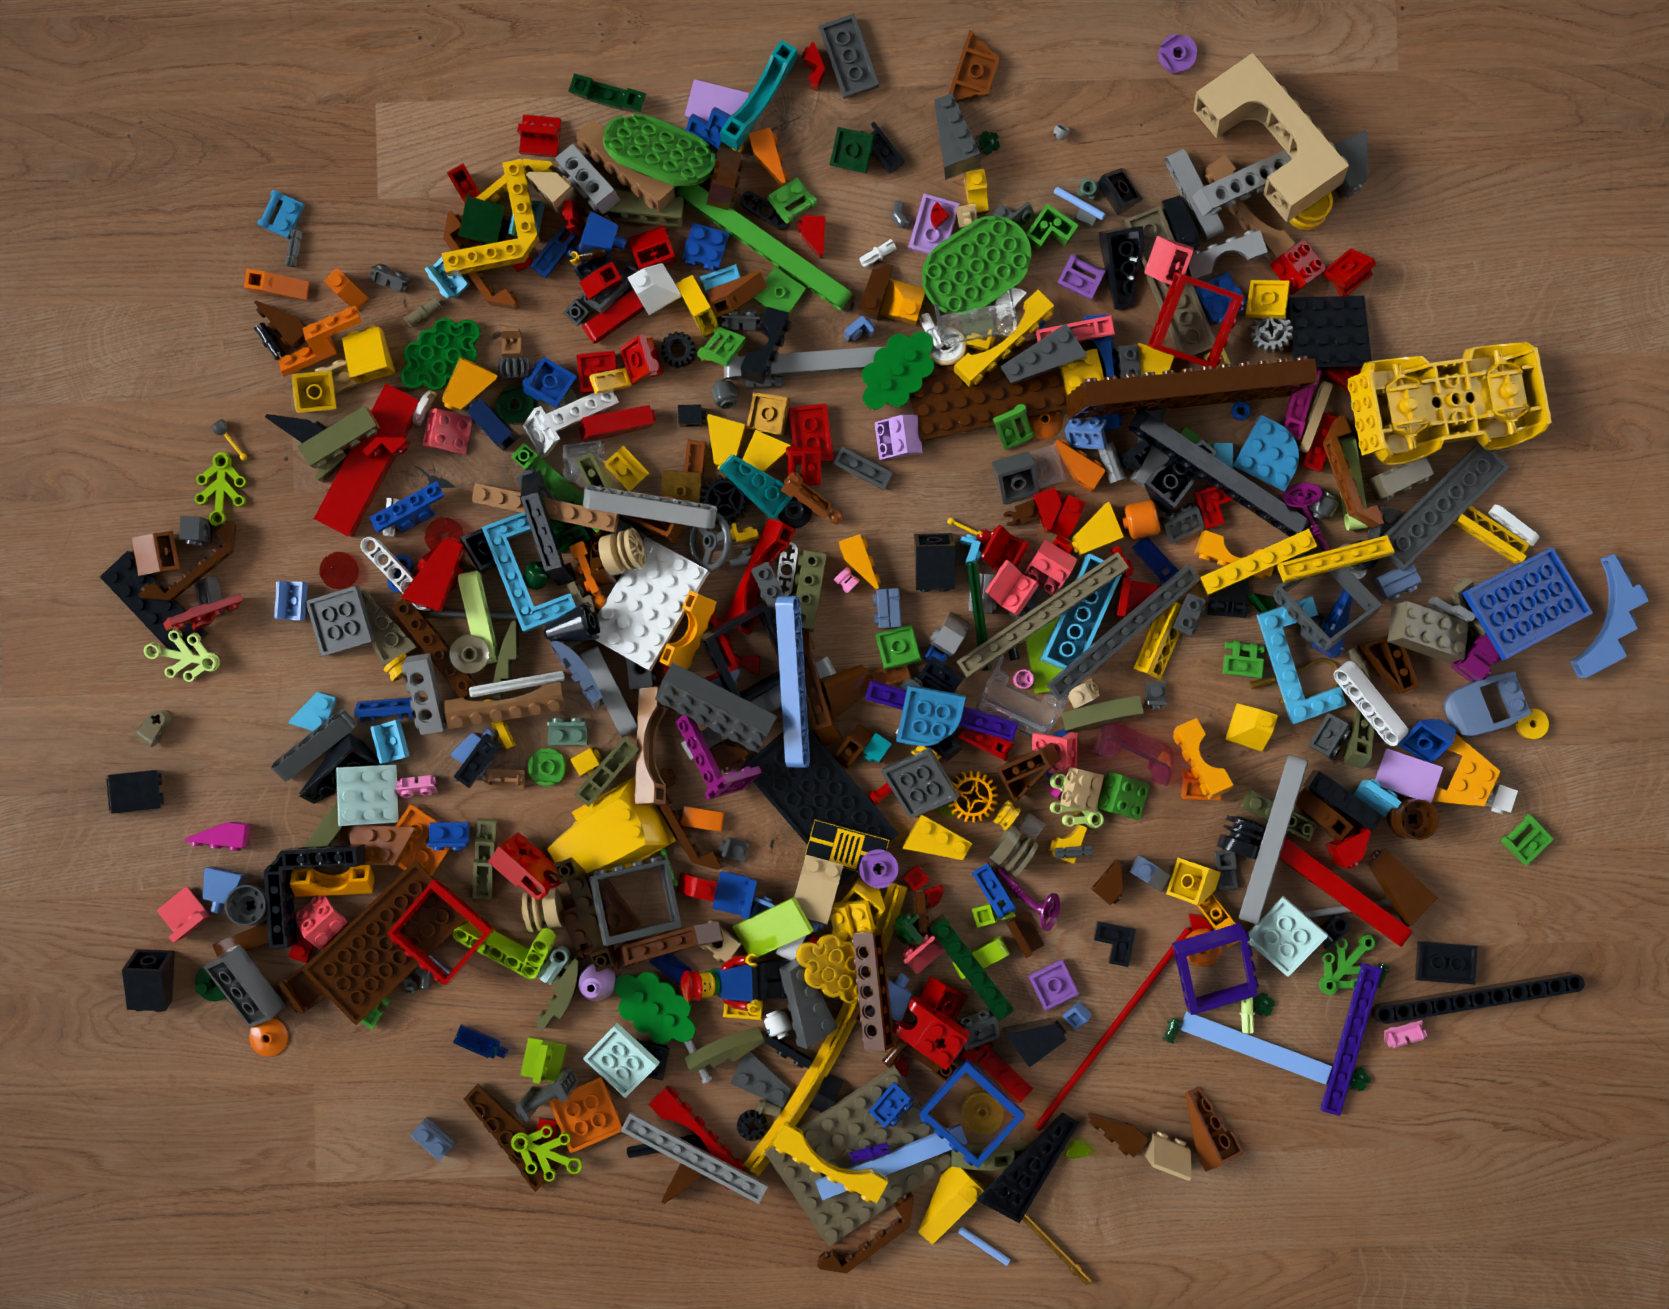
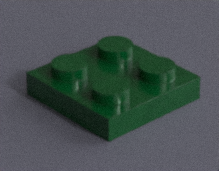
M837 127L829 165L867 174L875 135Z

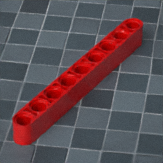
M1285 838L1279 857L1281 861L1400 947L1405 944L1413 933L1410 928Z

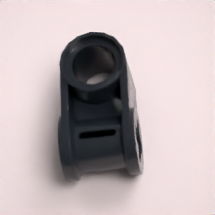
M1332 915L1320 926L1328 934L1327 940L1325 939L1322 942L1326 951L1330 950L1350 929V922L1342 915ZM1342 919L1343 925L1337 929L1335 923Z

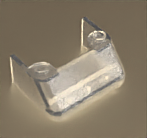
M1011 289L1007 290L1008 303L940 316L938 304H934L941 344L946 347H952L959 342L999 334L1004 336L1013 334L1017 329V316Z
M1001 655L981 693L976 709L1018 721L1019 724L1016 731L1031 738L1035 732L1048 735L1063 712L1069 693L1061 700H1057L1053 694H1046L1040 700L1008 685V674L1000 670L1004 656Z

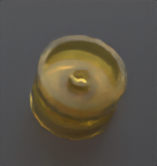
M982 1086L968 1091L961 1103L963 1123L974 1134L983 1136L992 1134L1003 1123V1106Z

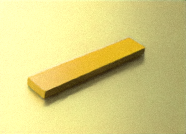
M1388 535L1278 563L1277 569L1283 583L1387 557L1393 555L1395 551Z

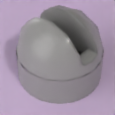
M1056 124L1053 135L1057 140H1064L1068 136L1070 129L1062 124Z

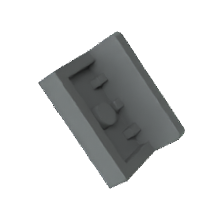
M1188 593L1173 628L1180 631V634L1186 637L1194 634L1198 627L1197 620L1204 613L1206 600Z

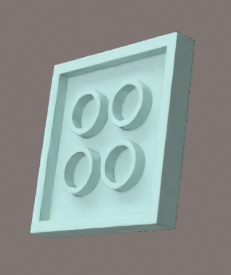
M396 765L336 768L338 826L398 822V795L395 790L397 788Z
M1282 896L1264 914L1259 924H1255L1248 931L1250 941L1247 942L1289 977L1328 937V934L1288 899Z
M618 1023L583 1058L625 1098L660 1063Z

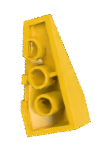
M952 1165L947 1167L940 1176L918 1232L933 1245L972 1207L977 1198L985 1191L983 1185L965 1169L953 1167Z

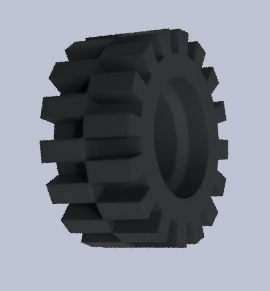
M675 331L674 334L669 333L668 337L663 339L661 353L666 363L676 368L686 367L685 365L691 364V361L695 358L696 347L693 339L688 334ZM682 343L686 347L683 356L676 357L671 353V348L674 344Z

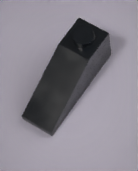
M1181 196L1161 201L1174 240L1194 247V251L1197 250L1201 245L1200 239Z
M266 414L265 418L301 443L327 428L319 421L314 423L306 419Z

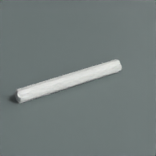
M563 671L479 685L470 687L469 694L470 697H477L564 681L565 676Z

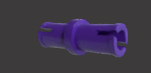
M885 1142L871 1147L867 1145L866 1148L850 1151V1158L855 1157L851 1159L852 1164L865 1160L873 1161V1158L890 1155V1150L885 1149L889 1147L888 1143Z

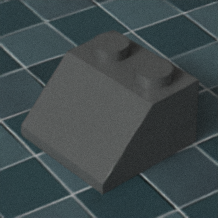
M1029 451L992 462L995 480L1003 504L1040 493L1035 463Z

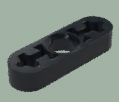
M747 191L741 196V205L748 212L778 230H786L790 226V223H781L779 225L778 219L773 217L776 210L769 201L751 191ZM746 198H753V202L758 205L756 211L754 210L756 207L752 203L746 205ZM763 206L770 207L771 213L764 216L760 213Z

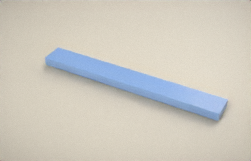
M1186 1011L1180 1030L1325 1085L1332 1066L1196 1014L1191 1015L1188 1011Z
M961 1124L947 1128L963 1145L968 1143ZM934 1133L891 1150L890 1155L873 1158V1161L866 1160L845 1169L863 1170L871 1168L886 1176L952 1150V1148L949 1146L950 1142L947 1139H941ZM827 1176L815 1180L822 1200L847 1191L843 1184L839 1182L835 1184L826 1178Z

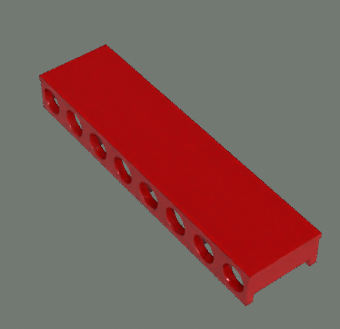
M385 383L371 410L381 429L377 431L378 433L374 437L369 439L366 437L360 441L361 444L350 449L313 519L347 537L354 536L396 457L386 447L383 448L384 451L379 457H374L373 459L368 457L362 450L376 437L406 438L413 425V415L419 400Z

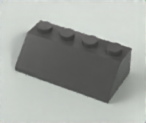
M240 944L228 949L204 966V969L249 1028L270 1020L286 1006L281 996L274 991L270 982L262 975L258 966L252 962L246 950Z

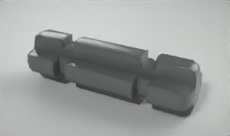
M292 229L287 249L288 257L285 260V265L288 267H296L297 265L296 257H298L301 243L299 240L302 237L301 231Z
M770 376L766 378L764 384L745 380L746 388H754L756 386L757 388L782 387L783 378L781 376H774V378Z
M1090 845L1083 848L1081 846L1065 847V849L1055 848L1054 853L1057 859L1082 857V855L1088 857L1093 856V848Z

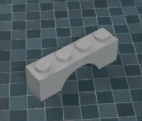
M1253 229L1244 233L1245 236L1237 239V236L1227 239L1225 244L1219 245L1217 243L1207 247L1208 250L1200 253V250L1193 252L1188 265L1192 278L1203 280L1211 277L1215 263L1226 254H1240L1249 262L1267 256L1268 251L1261 231Z

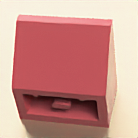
M1157 236L1144 273L1161 282L1171 284L1175 272L1185 275L1194 247Z
M1045 539L1023 575L1037 581L1039 588L1053 596L1068 578L1078 559Z

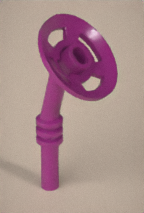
M1299 483L1290 486L1283 493V501L1289 506L1301 508L1304 517L1309 520L1308 529L1311 530L1313 538L1317 540L1322 551L1331 550L1322 535L1323 531H1320L1321 527H1318V523L1316 524L1309 508L1310 505L1315 504L1321 499V488L1312 483ZM1299 491L1296 495H1291L1292 493Z
M1000 867L996 873L1010 887L1009 890L1013 891V895L1016 894V898L1019 897L1039 913L1043 930H1051L1057 921L1060 911V898L1058 894H1049L1044 903L1040 905L1024 892L1025 890L1021 889L1022 886H1018L1019 883H1015L1005 870Z

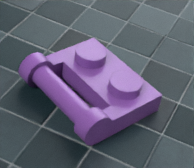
M1072 253L1057 285L1091 301L1106 269H1099L1076 258L1077 255ZM1072 265H1075L1089 273L1096 275V278L1093 279L1087 275H1084L1072 269L1071 267Z

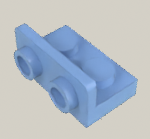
M862 315L844 330L843 337L847 342L851 339L855 341L864 331L871 338L875 331L873 329L875 325L868 317L865 319Z
M1070 419L1065 428L1067 442L1071 445L1070 448L1105 449L1107 446L1104 428L1107 424L1106 419Z

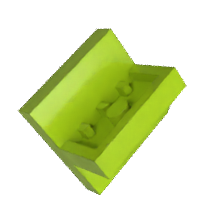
M529 1036L520 1076L533 1078L532 1083L540 1084L542 1081L554 1083L562 1071L567 1044Z

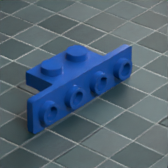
M435 481L372 515L370 520L377 533L392 525H395L403 533L436 515L430 505L444 498L445 495L440 484Z

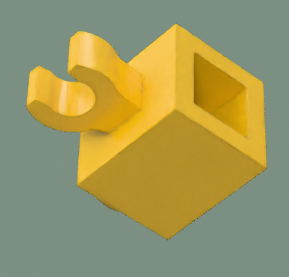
M591 747L570 760L579 776L586 772L590 776L596 770L594 767L601 764L602 756L597 749L594 750Z

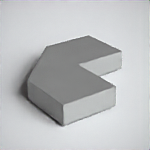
M1437 597L1430 598L1427 602L1428 606L1448 616L1453 615L1465 622L1473 621L1476 617L1474 613L1462 606H1451Z

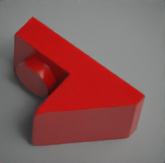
M464 163L447 171L464 204L466 196L476 198L481 194Z

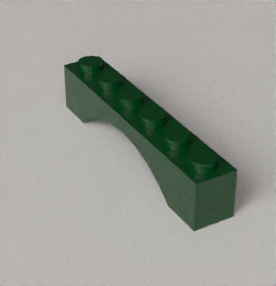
M942 914L931 922L929 930L996 1019L1000 1022L1012 1013L1014 1008L983 969L946 917Z

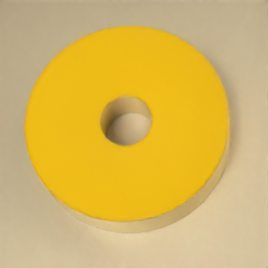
M1530 709L1532 711L1530 715L1515 723L1516 729L1524 738L1538 739L1548 731L1549 720L1541 710ZM1532 720L1535 723L1533 727L1530 726V722Z

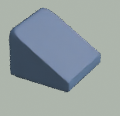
M1078 1001L1062 1017L1074 1030H1077L1089 1021L1092 1014Z

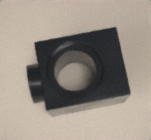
M701 404L678 405V424L680 427L703 426V421H706V410H702Z

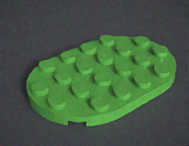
M633 114L632 117L626 118L621 115L612 119L604 130V148L616 163L668 183L671 186H692L703 183L714 171L715 154L710 151L709 144L705 140L657 118L642 114Z
M984 216L974 220L939 243L928 254L922 269V285L928 299L939 310L948 314L962 316L979 311L1014 288L1024 278L1030 264L1031 246L1026 233L1018 224L1008 218Z

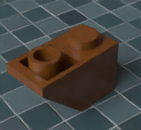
M723 743L710 749L721 774L731 769L730 764L734 762L740 764L747 760L746 755L750 754L748 750Z

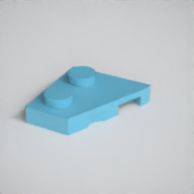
M316 692L289 720V724L314 731L332 716L337 697Z

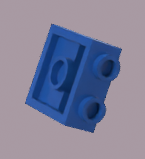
M692 223L682 255L685 264L696 267V264L704 266L705 270L711 272L720 270L730 235L729 232Z
M1228 272L1207 282L1243 296L1240 288H1236ZM1202 287L1195 288L1200 304L1210 324L1217 322V324L1221 323L1232 298ZM1243 297V306H1242V308L1237 312V314L1245 310V309H1244V306L1247 304V301L1245 300L1244 297Z
M543 357L541 361H537L534 364L531 376L527 375L522 383L524 386L523 392L537 401L543 400L557 409L577 379V376L548 358Z

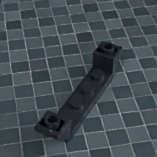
M540 470L522 476L520 498L544 570L560 586L577 581L571 562L564 564L541 491L547 488Z

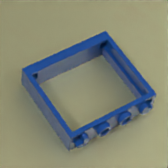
M966 1058L921 1107L919 1115L924 1124L927 1126L930 1124L935 1128L934 1132L941 1139L945 1138L950 1142L949 1146L955 1152L960 1151L964 1155V1160L972 1166L974 1164L978 1168L1025 1117V1111ZM965 1072L1014 1116L978 1157L929 1113Z

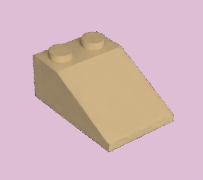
M809 855L805 856L794 897L808 920L828 924L843 869L842 864Z
M1157 1131V1134L1150 1132L1149 1141L1146 1143L1143 1154L1151 1166L1190 1181L1191 1150L1186 1145L1187 1142L1175 1138V1140L1169 1139L1167 1134Z

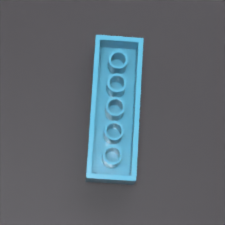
M1088 553L1082 562L1075 580L1105 560ZM1121 575L1058 617L1040 661L1063 670L1091 646Z

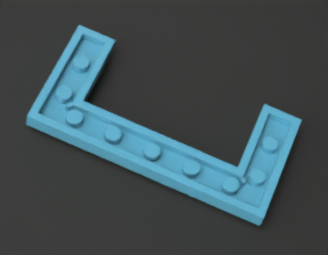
M518 513L482 527L523 633L546 625L576 607L571 593L534 607L508 542V539L531 531L526 513Z
M1312 596L1295 601L1309 617L1318 615ZM1281 606L1258 614L1257 619L1290 723L1295 724L1345 706L1346 702L1342 689L1339 686L1307 698L1304 697L1283 627L1297 622L1288 615L1287 610Z

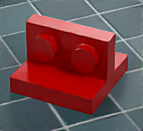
M523 114L522 124L518 123L517 129L520 135L519 153L557 157L561 118Z
M1350 248L1325 268L1322 275L1325 279L1332 281L1339 296L1344 297L1348 296L1373 275L1371 269L1376 263L1373 258Z
M645 334L638 335L619 348L631 384L638 383L644 378L664 374L652 337L646 338Z

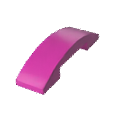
M1316 370L1318 381L1322 370ZM1318 382L1290 397L1283 426L1297 441L1301 439L1306 423L1304 421Z

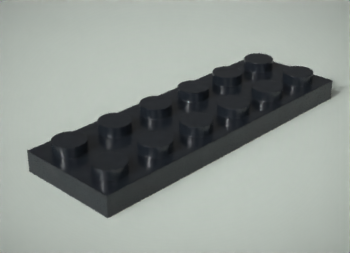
M126 551L100 578L167 649L180 651L177 645L168 637L169 632L173 629L166 631L163 623L170 617L186 612L185 608L176 599L174 601L140 598L138 595L142 592L140 589L147 583H157L165 593L167 590L152 574L138 576L135 556L131 551ZM192 623L185 624V627L180 629L182 639L190 650L194 646L187 642L189 635L197 633L200 635L201 640L208 635L203 628L193 631ZM173 633V636L178 638L177 634ZM192 637V641L196 642V638Z

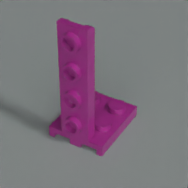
M682 715L676 721L686 741V745L690 749L694 761L702 774L703 780L709 788L704 793L707 800L742 791L762 773L759 766L753 768L747 766L739 772L733 770L722 776L694 719Z

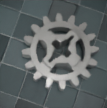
M1286 316L1285 319L1261 318L1260 321L1255 320L1256 326H1251L1252 333L1250 335L1251 339H1253V345H1257L1259 351L1264 348L1265 353H1268L1269 350L1275 353L1277 348L1282 351V346H1289L1288 340H1292L1293 327L1291 326V321L1286 320ZM1271 328L1273 329V337L1270 334Z

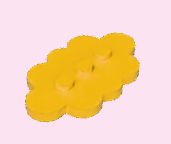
M827 934L820 937L816 944L806 942L798 947L796 959L801 966L806 968L804 978L807 985L816 989L821 988L823 993L829 997L839 996L846 1003L852 1004L858 1001L857 973L854 964L855 954L852 942H841L836 936Z

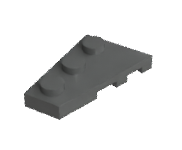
M752 1051L742 1056L730 1084L782 1108L791 1091V1088L758 1059Z

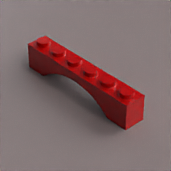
M768 518L723 623L757 605L760 588L751 570L765 562H769L771 565L788 548L796 529L785 523ZM758 615L734 629L750 635Z
M666 1085L650 1100L648 1105L661 1119L671 1120L688 1127L701 1138L711 1155L743 1172L746 1171L744 1163L739 1158L735 1159L731 1154L732 1150L726 1144H721L718 1140L719 1136L712 1129L708 1130L702 1117L699 1115L695 1116L690 1104L686 1101L683 1102L678 1097L679 1093L675 1088H670Z

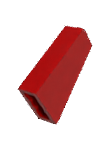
M650 405L583 417L577 427L581 443L586 444L650 428L654 421H656V417Z
M452 537L449 540L444 538L404 591L401 598L404 601L442 613L465 549L461 541Z

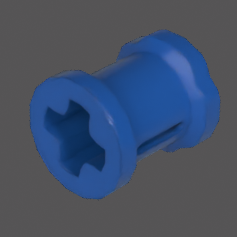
M932 645L923 659L929 660L933 656L944 663L948 654L941 653Z

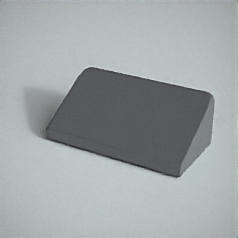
M207 577L194 584L199 605L205 603L208 605L222 600L217 577Z

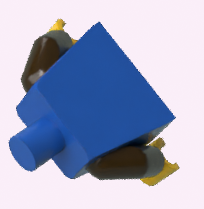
M586 210L587 217H582L586 226L578 251L580 253L572 251L570 254L575 258L570 260L574 266H579L583 261L608 257L612 247L624 250L627 239L616 236L618 225L615 224L607 213L602 214Z

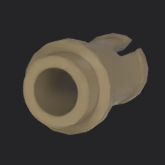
M759 1099L755 1111H758V1114L764 1113L778 1118L781 1107L766 1102L765 1099Z

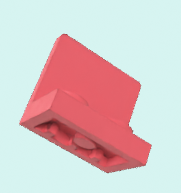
M437 408L429 409L422 447L438 448L465 455L473 418Z
M1006 560L999 568L994 579L989 583L985 592L1002 608L1019 616L1039 584L1037 581L1023 575L1010 561Z
M1036 732L1032 734V750L1052 742L1061 759L1048 773H1059L1066 776L1069 767L1077 768L1078 733L1070 732L1063 737Z
M189 887L183 888L157 909L158 914L174 932L169 936L173 943L185 938L211 917L210 913Z
M931 931L928 934L924 932L921 935L924 940L919 945L915 944L912 946L910 944L903 950L902 959L904 963H907L916 974L921 972L945 951Z

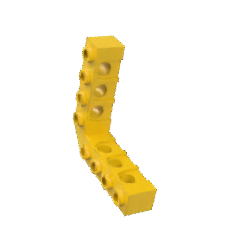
M522 159L502 162L518 238L442 253L445 272L449 277L524 263L533 247L538 243L539 235Z

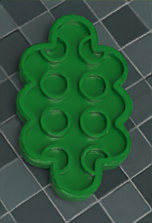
M441 318L436 321L433 329L421 331L418 341L411 342L404 348L403 357L407 365L404 366L400 373L402 383L411 389H417L422 385L432 390L444 388L448 379L451 378L460 357L473 363L477 360L478 353L473 344L479 340L481 335L478 324L469 319L456 324L452 319Z
M918 331L912 334L910 338L904 334H894L889 338L885 348H880L875 352L873 363L866 365L861 375L863 383L867 386L862 396L863 403L867 408L879 410L886 403L891 407H902L907 403L909 394L920 390L922 379L931 375L934 369L933 360L928 355L933 348V340L928 333Z
M652 971L643 972L638 977L631 973H624L615 980L614 990L621 998L618 1006L619 1013L624 1019L633 1021L634 1027L638 1032L649 1033L650 1038L657 1044L668 1043L672 1038L679 1042H687L694 1037L696 1025L689 1017L692 1004L691 1002L688 1003L682 994H677L676 988L672 983L661 982L660 977Z

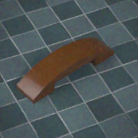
M267 922L212 944L217 957L239 944L248 951L268 943Z

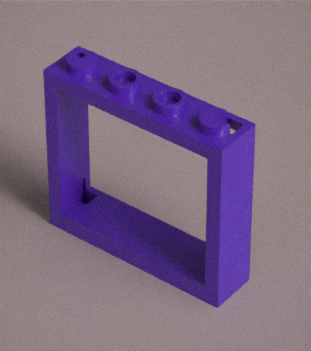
M1240 923L1172 943L1185 1004L1191 1015L1258 996L1256 987H1259L1256 976H1254L1253 972H1256V968L1251 960L1253 952L1247 942L1250 941L1248 931H1244ZM1239 941L1247 983L1195 998L1187 956Z

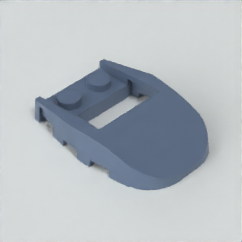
M559 641L550 642L552 650L564 668H569L573 674L571 676L575 683L580 682L579 684L583 690L581 692L590 702L593 709L596 710L604 704L603 696L581 658L565 644Z
M1516 672L1488 676L1484 680L1470 681L1466 685L1451 691L1444 701V711L1450 726L1456 729V734L1462 737H1476L1497 732L1532 713L1516 677ZM1494 682L1509 715L1508 719L1493 723L1480 687Z

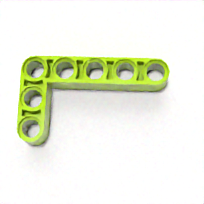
M468 920L464 921L453 932L455 940L469 948H472L483 935ZM542 929L532 943L531 948L528 949L494 931L477 952L528 979H535L548 958L556 940V934L551 929Z

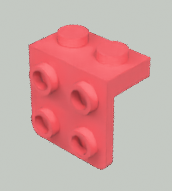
M314 896L295 915L296 924L303 937L318 949H321L348 924L347 919L333 908L327 896Z

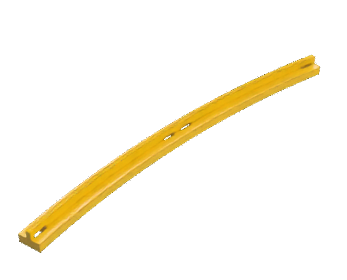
M894 882L887 886L883 899L886 909L877 918L875 923L876 930H883L885 953L894 932L892 926L896 923L895 919L900 914L908 888ZM858 1001L852 1004L843 1002L834 1020L838 1028L826 1036L812 1064L780 1112L778 1118H776L761 1141L744 1161V1165L752 1173L754 1172L759 1176L770 1162L765 1154V1150L773 1145L783 1123L787 1121L796 1126L812 1102L824 1077H827L856 1023L852 1016L860 1006Z

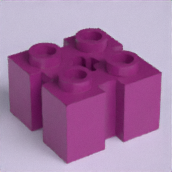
M1475 636L1466 645L1465 659L1453 662L1450 668L1467 681H1474V679L1476 681L1484 680L1491 673L1490 666L1492 663L1497 664L1501 657L1488 636Z

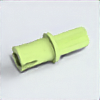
M1253 997L1241 1000V1012H1239L1242 1015V1032L1246 1034L1254 1032L1253 1015H1255V1012H1253Z

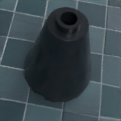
M589 602L582 603L549 622L544 629L545 638L550 640V642L591 641L599 639L600 636H597V634L600 633V623L596 612L592 613L590 609L593 606Z

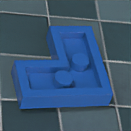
M717 107L712 109L708 121L693 113L689 118L686 131L699 136L710 146L718 150L719 146L721 147L723 143L721 142L720 131L731 115Z

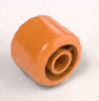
M1152 499L1131 503L1125 507L1126 517L1122 518L1125 529H1129L1130 536L1133 539L1155 536L1160 533L1161 529L1156 505Z

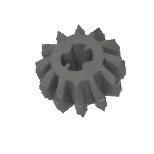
M500 358L498 360L497 371L499 377L529 376V359Z

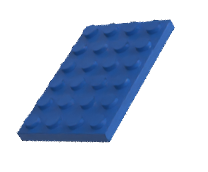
M1553 547L1462 593L1502 661L1593 613Z

